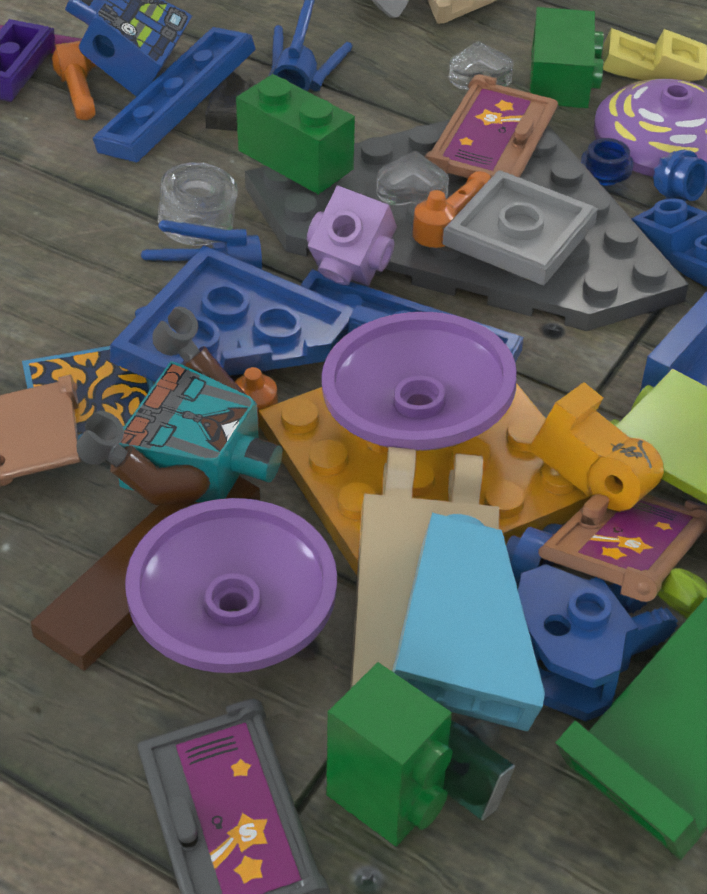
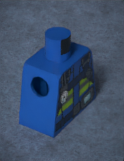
M69 0L65 7V11L89 25L79 44L80 52L136 97L154 81L192 18L191 14L164 0Z

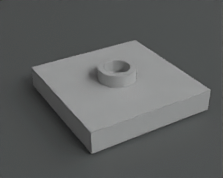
M498 170L444 228L443 245L544 286L595 225L598 208Z

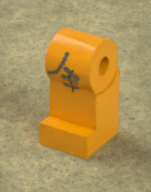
M583 382L555 402L530 445L529 450L587 496L590 495L592 497L595 494L607 496L609 498L608 509L615 511L631 509L661 482L664 474L663 461L659 452L650 443L643 439L628 437L599 414L596 410L604 398Z

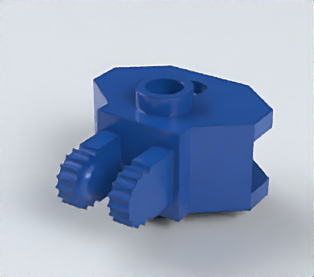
M547 564L521 573L518 593L537 665L541 659L550 671L547 672L538 665L545 691L543 705L585 722L603 715L612 705L619 674L628 670L631 656L650 649L653 645L657 646L668 637H671L670 635L678 627L677 619L667 607L664 609L662 607L659 609L655 608L652 612L647 611L631 618L629 613L634 614L635 611L641 610L643 606L647 605L648 601H639L620 594L622 586L615 583L607 585L603 579L597 577L586 580Z

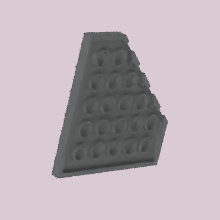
M450 120L430 125H420L410 130L382 137H372L363 142L355 143L354 170L319 195L267 166L245 171V188L286 252L305 257L308 256L310 250L308 248L307 233L311 221L319 211H325L338 185L390 206L397 228L392 236V239H394L393 253L385 269L412 276L411 285L452 296L456 295L458 288L488 296L487 305L527 316H532L534 309L565 316V326L584 331L593 330L685 302L689 284L549 125H547L520 178L598 208L595 225L544 286L450 247L431 248L423 246L414 240L412 232L414 209L417 204L427 200L429 193L433 190L444 192L447 199L462 187L468 179L448 173L445 179L428 174L422 168L423 158L429 151H432ZM376 270L374 275L380 276L382 272Z

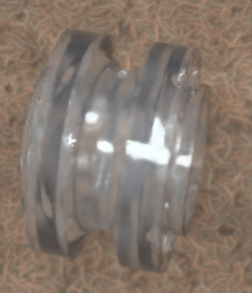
M198 162L176 165L167 170L161 179L160 202L157 215L158 224L162 220L232 230L238 186L233 177L219 167ZM164 232L173 240L192 246H208L218 242Z

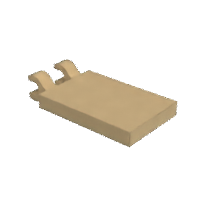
M388 448L387 463L384 465L383 495L364 493L362 502L350 689L377 662L389 670H393L419 555L432 513L444 516L464 514L478 519L484 526L499 529V507L479 505L483 456L455 454L454 470H450L449 502L412 498L416 449Z

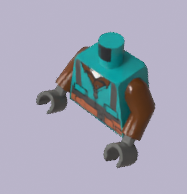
M175 307L168 316L169 325L165 321H160L153 331L152 338L153 344L159 352L169 356L179 354L184 361L181 364L170 361L124 428L119 419L113 414L106 411H96L85 424L86 431L77 441L78 456L89 464H100L107 460L111 463L110 472L119 479L120 487L137 492L149 503L157 506L190 501L202 503L225 499L240 474L268 483L272 482L281 464L282 446L259 439L256 402L252 397L246 395L205 346L198 349L192 339L198 331V322L194 314L185 307Z

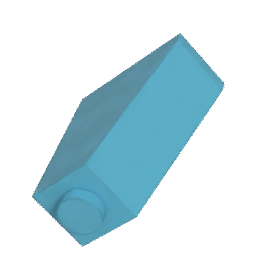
M432 513L422 543L392 672L451 712L528 732L543 707L545 691L502 530L484 526L478 519L464 514L444 516Z

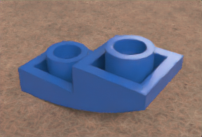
M664 199L657 202L653 208L631 218L676 270L707 287V212L689 206L680 199Z

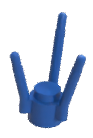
M315 0L304 1L292 43L285 50H283V28L280 25L275 26L272 69L269 76L274 74L286 79L307 92L309 89L316 92L319 91L324 79L346 57L353 47L350 42H345L317 70V62L313 52L308 47L303 46Z
M162 220L159 223V229L164 232L218 241L217 243H212V249L262 269L259 236L247 235L246 229L224 230ZM200 249L143 250L141 258L146 261H189ZM146 306L138 308L135 311V316H137Z

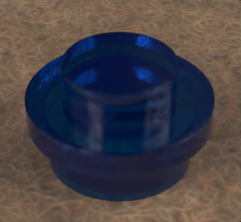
M600 138L594 140L581 157L582 164L604 186L614 185L627 180L633 171L634 162L630 156V149L625 143L617 139Z

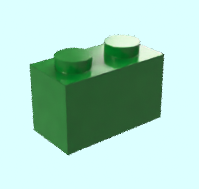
M537 7L532 43L529 93L555 99L558 102V106L589 107L591 89L601 88L604 60L601 59L604 32L595 31V11Z
M271 74L236 97L238 151L318 195L354 170V115L274 74Z
M377 662L328 711L326 796L395 847L399 845L415 826L420 830H424L438 816L448 795L443 786L445 770L453 754L452 749L448 747L452 712Z

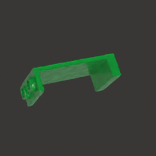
M707 597L589 731L574 720L555 742L565 763L680 860L707 830Z

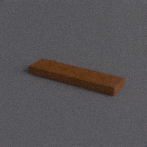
M239 476L225 499L241 498L260 501V488ZM190 501L159 505L30 622L33 637L81 670H87L134 625L128 608L125 580L129 561L140 541L154 526L168 516L200 502Z

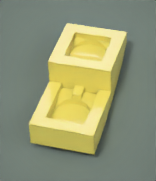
M611 28L604 42L602 55L604 60L603 70L616 75L639 80L678 79L689 82L703 80L707 74V45L666 29L663 30L656 44Z

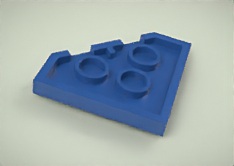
M203 245L110 344V362L154 382L158 380L170 361L181 364L184 360L179 354L172 356L162 354L155 348L152 338L153 331L160 321H165L169 325L168 316L178 306L190 310L197 319L198 331L192 339L198 349L205 346L229 376L244 374L246 369L252 367L265 371L325 362L332 348L349 333V316L354 308Z

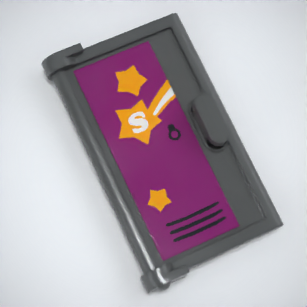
M249 699L226 706L227 714L144 740L137 745L181 894H330L326 878L319 873L264 722L266 714L260 700ZM195 838L198 840L193 847L186 848L182 846V843H190Z

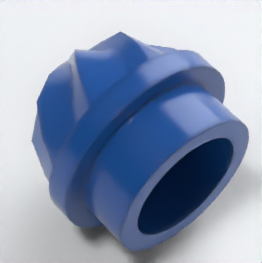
M683 149L671 152L667 157L660 158L658 166L654 168V186L666 199L695 201L701 197L707 186V163L690 150Z

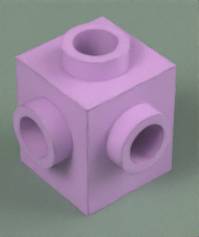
M337 185L325 211H319L314 216L307 233L308 248L319 267L318 271L326 278L342 285H349L350 281L353 280L369 287L376 270L382 272L388 265L393 253L394 239H392V236L397 226L390 206Z

